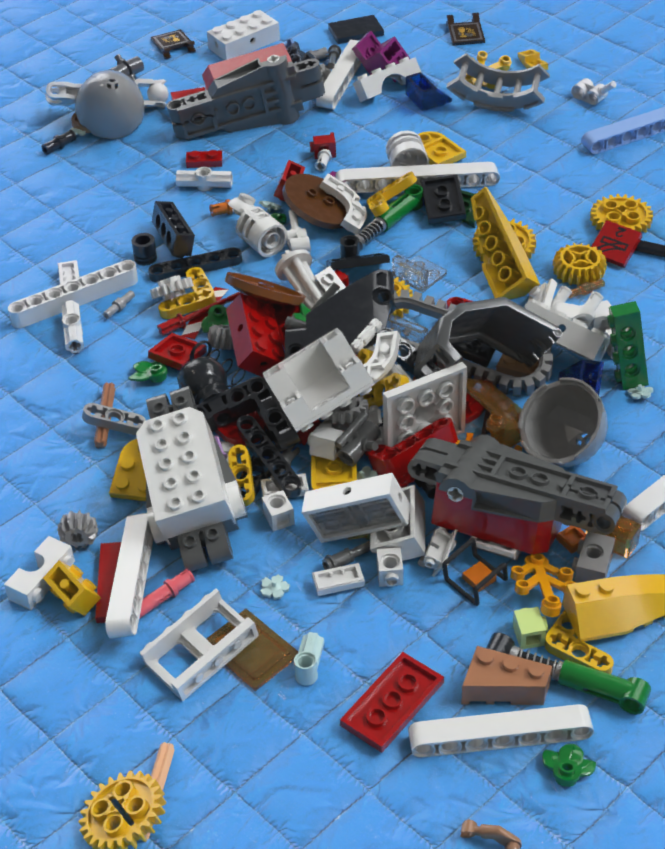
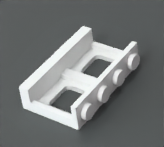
M214 589L210 594L205 595L191 610H187L173 625L168 626L154 641L149 642L139 653L145 666L181 701H184L253 642L259 634L255 622L249 617L244 619L222 600L220 592ZM217 612L235 628L216 645H212L196 628L213 613ZM181 644L197 661L177 678H174L158 661L175 645Z

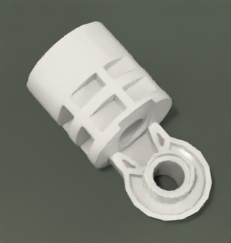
M240 193L239 197L233 198L228 202V205L233 208L232 211L240 216L236 224L237 235L261 256L271 257L276 255L286 244L288 238L286 228L265 212L264 209L254 206L256 200L252 196Z

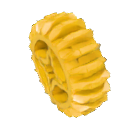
M573 243L572 246L566 244L565 248L560 247L559 251H556L552 266L557 279H562L563 283L568 282L569 285L575 284L577 287L584 285L586 287L587 284L594 285V282H599L604 277L607 263L605 255L602 254L601 250H597V247H590L589 244L582 245L581 243L576 245Z

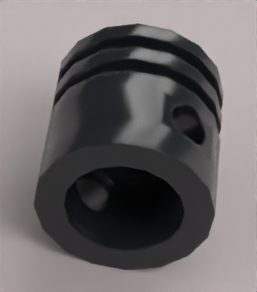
M149 233L135 235L131 240L134 261L143 266L153 264L157 260L154 236Z

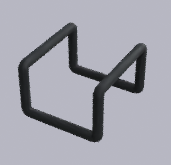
M474 538L469 539L442 563L445 581L476 606L480 603L478 590L495 575L504 581L508 580L507 564L502 563L495 568L477 554ZM470 545L473 556L492 571L474 587V598L449 578L447 564Z

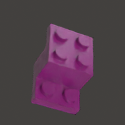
M372 31L366 33L352 48L356 57H358L370 75H372L371 71L378 68H381V70L386 69V65L393 62L397 65L399 60L409 57L395 36L380 44Z

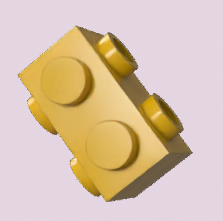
M59 560L43 579L51 587L50 591L57 598L63 600V606L73 614L78 612L85 616L101 598L94 591L97 587L87 578L83 579L82 575L84 573L76 565L72 564L69 566Z

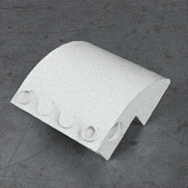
M335 328L263 372L266 382L278 399L296 432L299 430L304 432L314 425L312 422L319 418L321 420L328 418L333 414L332 410L338 406L341 408L346 407L352 403L353 397L358 394L363 396L372 390L371 386L375 385L363 363L355 355L343 333L338 328Z

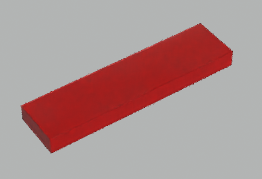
M121 542L101 543L97 594L101 598L96 603V623H106Z

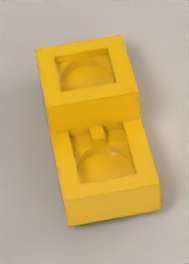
M530 49L517 53L518 58L527 69L540 64L545 70H548V63L540 59V52Z

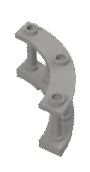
M466 53L454 60L453 63L460 68L459 76L448 82L446 87L460 99H467L473 102L474 106L493 111L512 112L514 109L524 108L525 110L544 103L545 97L538 91L539 82L549 78L550 75L540 64L517 71L494 69L479 63ZM466 73L476 78L475 86L465 80ZM486 82L495 85L494 92L481 89L482 83ZM532 84L530 89L521 92L522 86ZM502 86L514 87L513 93L500 92Z

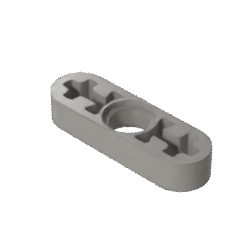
M96 403L86 404L82 413V419L87 424L136 435L139 428L146 421L140 414ZM109 417H116L120 421H111Z

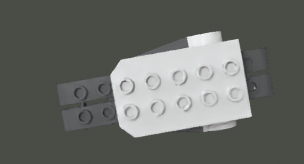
M190 386L170 392L172 405H170L166 393L146 399L150 419L144 421L136 436L146 477L147 517L153 538L157 545L168 543L171 550L180 548L185 569L187 568L192 572L209 566L205 547H207L209 558L213 565L234 559L228 532L238 530L237 520L247 518L248 513L239 484L203 412L197 410Z

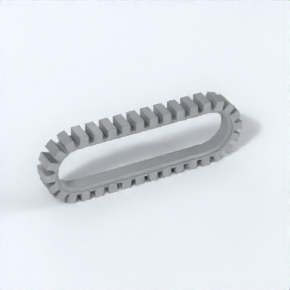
M396 290L394 291L395 310L402 308L410 309L439 319L456 306L451 303L447 309L446 301L440 299L435 305L434 297L428 295L423 301L422 293L416 291L412 297L409 296V290H401L400 296H397ZM404 339L415 349H418V343ZM399 347L401 356L406 357L407 351ZM549 348L538 359L539 366L535 372L520 378L509 376L464 359H460L456 364L463 362L467 366V381H470L473 375L474 384L482 386L484 380H486L488 389L494 390L496 385L499 384L500 393L507 395L510 388L513 389V396L521 397L522 389L525 390L528 396L535 391V387L538 389L541 385L545 384V380L549 381L553 368V354H551V348ZM435 354L430 358V361L434 364L437 362V366L441 370L446 368Z

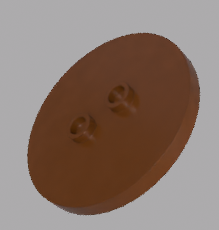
M295 174L286 180L282 193L285 202L294 213L318 227L326 229L344 228L340 224L346 216L345 206L336 197L327 194L319 187L324 180L323 178L310 174Z

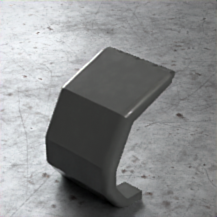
M506 297L460 303L439 318L419 344L414 377L417 380L433 373L426 364L434 354L446 368L455 365L462 356L451 344L478 340L531 367L562 336V331L558 326Z

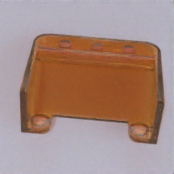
M467 378L466 394L471 395L491 413L486 422V428L491 433V437L495 438L500 444L509 447L520 443L522 440L518 421L522 409L491 382Z

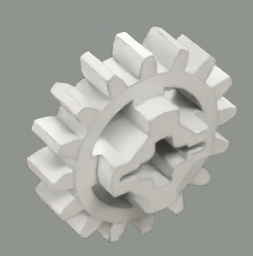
M180 275L158 281L159 287L151 289L150 293L152 299L162 297L163 301L186 294L185 289L194 285L191 277L181 279Z

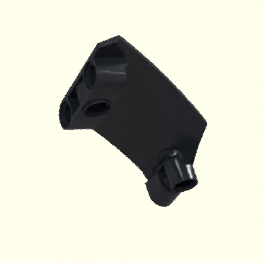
M382 269L373 271L345 287L307 313L306 327L286 329L285 359L335 328H338L343 333L350 346L374 318L382 322L381 329L387 328L389 315L396 309L393 272ZM375 336L363 347L364 349L375 344Z

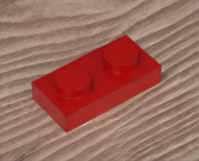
M222 150L186 152V168L222 167Z

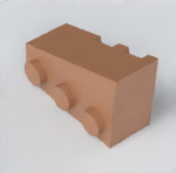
M477 646L462 685L461 704H470V701H486V704L494 705V701L511 702V705H544L550 687L552 666Z

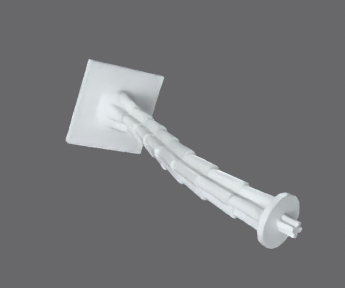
M303 249L286 250L276 264L275 274L280 280L289 281L297 292L306 296L304 305L311 310L325 293V290L317 282L310 268L312 256L307 250ZM372 345V346L368 347L367 349H368V350H371V351H374V350H375V346ZM463 362L414 381L400 365L394 363L393 368L382 379L393 373H399L407 376L409 383L383 393L384 445L393 447L436 420L446 417L452 419L457 435L465 433L467 366Z

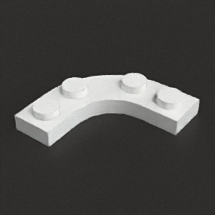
M328 173L319 187L327 194L336 197L345 206L346 216L340 225L345 227L347 231L357 234L367 218L366 207L360 204V197L349 186Z
M398 331L377 333L373 355L364 364L374 383L381 380L394 366L401 337Z

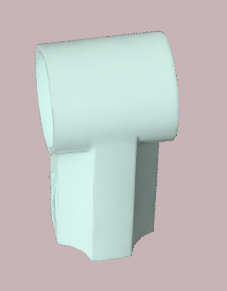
M309 632L307 635H303L299 652L294 657L295 679L300 685L308 686L315 683L318 679L317 670L324 647V638L320 637L318 633Z

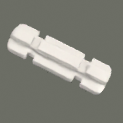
M376 318L372 319L369 325L357 336V339L351 343L350 347L356 354L361 349H364L363 347L372 340L375 333H378L382 327V322Z

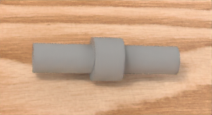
M130 290L121 298L118 297L112 302V306L103 312V316L109 319L117 311L123 310L126 304L135 297L134 292Z

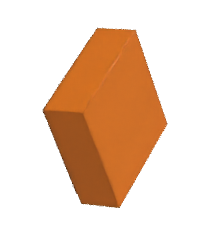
M569 526L557 533L556 540L572 554L578 550L580 540H585L586 533L578 527Z
M479 561L462 573V579L474 588L492 571ZM495 575L483 587H481L478 590V593L490 584H492L493 582H495L497 575Z

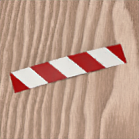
M215 287L213 290L215 293L216 302L219 301L229 289ZM208 312L190 320L181 336L195 339L201 329L202 320L208 316Z

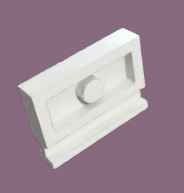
M551 278L548 284L545 282L539 287H533L529 292L528 301L535 303L538 300L550 308L557 282Z

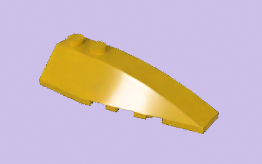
M484 187L471 197L473 216L477 222L476 234L480 240L479 252L483 258L482 270L495 298L506 297L514 299L525 296L533 287L539 286L540 283L508 219L489 189Z
M665 575L617 576L567 584L562 605L579 642L626 635L633 632L636 627L650 625L653 623V620L662 616L665 618Z

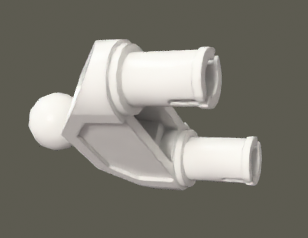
M560 286L557 294L552 299L550 311L554 312L557 309L570 317V321H573L575 318L584 322L585 325H589L595 318V310L604 297L600 293L592 291L584 305L568 304L565 302L572 294V291L566 286Z

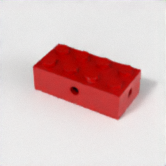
M240 293L226 309L237 365L241 369L264 378L263 372L285 360L274 308L269 304L257 301L251 296Z

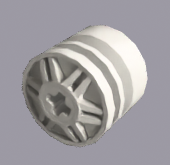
M408 130L400 131L388 140L386 154L391 167L429 165L427 152L417 133Z

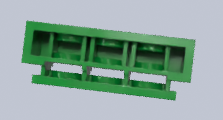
M634 301L608 307L609 315H607V320L612 331L610 342L612 347H614L612 358L617 369L614 370L616 382H621L623 390L638 387L639 384L648 386L642 322L638 305Z

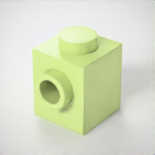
M539 607L514 610L513 629L519 647L521 649L545 646L548 624L546 617L541 616Z

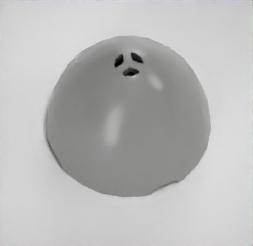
M114 70L99 71L87 78L78 90L75 99L76 116L80 124L85 126L95 136L104 139L123 138L132 134L142 123L145 105L142 93L136 82L124 73Z
M562 377L559 378V381L541 385L531 394L521 410L518 421L522 440L520 442L529 455L557 466L571 467L588 461L601 448L608 430L607 414L601 398L590 385L576 378Z

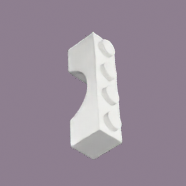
M409 57L399 60L397 65H395V62L388 64L384 70H381V68L371 71L372 75L369 76L367 73L358 76V81L354 82L353 86L360 103L381 94L385 78H393L402 86L423 77L416 57L409 59Z

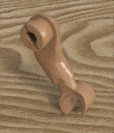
M470 819L462 823L460 837L470 838L476 835L481 836L483 839H494L505 846V849H520L522 847V842L517 836L499 825L481 824L478 826L475 821Z

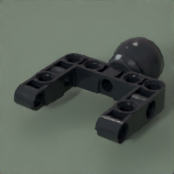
M209 356L193 359L179 371L177 376L179 389L190 386L197 410L203 412L212 432L238 420L241 416L256 411L280 452L300 443L296 430L263 377H253L229 389L227 387L225 369L215 358Z

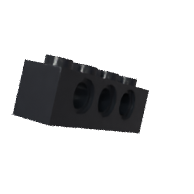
M155 201L152 223L172 256L177 258L192 256L195 235L175 204L168 201Z

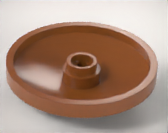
M227 272L225 282L231 287L264 304L270 303L284 306L304 304L306 296L288 287L234 272Z

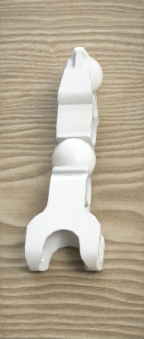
M139 78L135 80L138 87H149L147 90L149 100H144L145 108L167 107L165 102L168 99L169 92L164 85L166 80ZM50 82L46 87L47 103L53 106L75 104L78 90L82 84Z

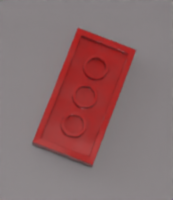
M402 652L340 719V726L382 753L444 684V676Z

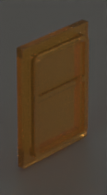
M244 609L239 615L244 619L249 617L255 622L259 636L225 666L254 691H257L292 663L298 651L249 610ZM227 622L206 639L212 645H216L235 627L230 622Z

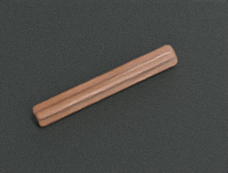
M106 382L103 385L100 405L113 407L114 383ZM96 426L94 438L96 448L106 447L109 429Z

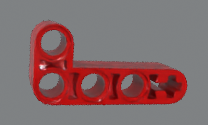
M448 417L438 419L393 447L378 444L377 450L367 452L373 471H376L378 475L393 473L397 479L408 473L407 466L427 439L437 438L456 443L458 437L452 419Z

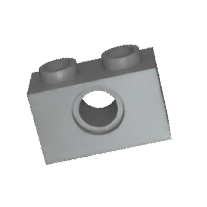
M587 531L585 540H580L577 554H580L579 558L575 557L573 560L574 582L579 583L607 577L616 538Z

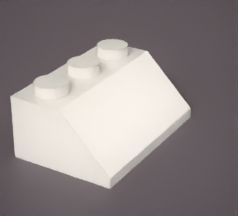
M415 485L401 488L410 502L408 525L371 533L370 550L373 553H376V549L400 547L402 561L426 555L425 501Z

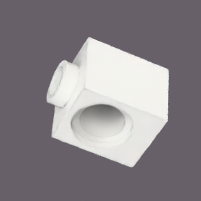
M283 490L262 497L263 514L273 532L295 524L294 509Z
M401 548L376 549L379 587L403 585L404 569Z

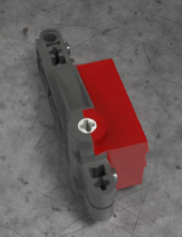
M280 43L210 64L202 74L206 90L170 101L167 104V110L172 121L175 136L179 139L186 138V140L221 129L227 132H235L275 124H292L300 117L299 111L304 110L303 102L319 98L325 94L320 63L318 59L311 58L293 64L284 43Z
M489 435L476 436L471 442L462 439L459 444L437 438H429L407 466L408 472L413 478L426 482L429 485H436L431 524L451 530L456 529L458 530L457 532L529 554L548 552L562 524L582 528L591 533L604 535L612 533L627 504L625 495L617 490L618 486L567 472L562 467L500 444Z

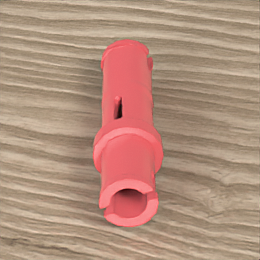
M187 568L184 569V571L171 580L166 579L162 586L144 597L140 618L170 597H176L180 590L193 583L195 578L191 571Z

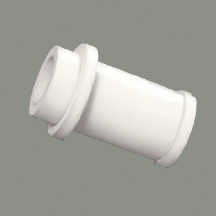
M323 149L319 151L318 160L315 164L316 170L320 172L321 170H326L327 164L332 158L329 150Z

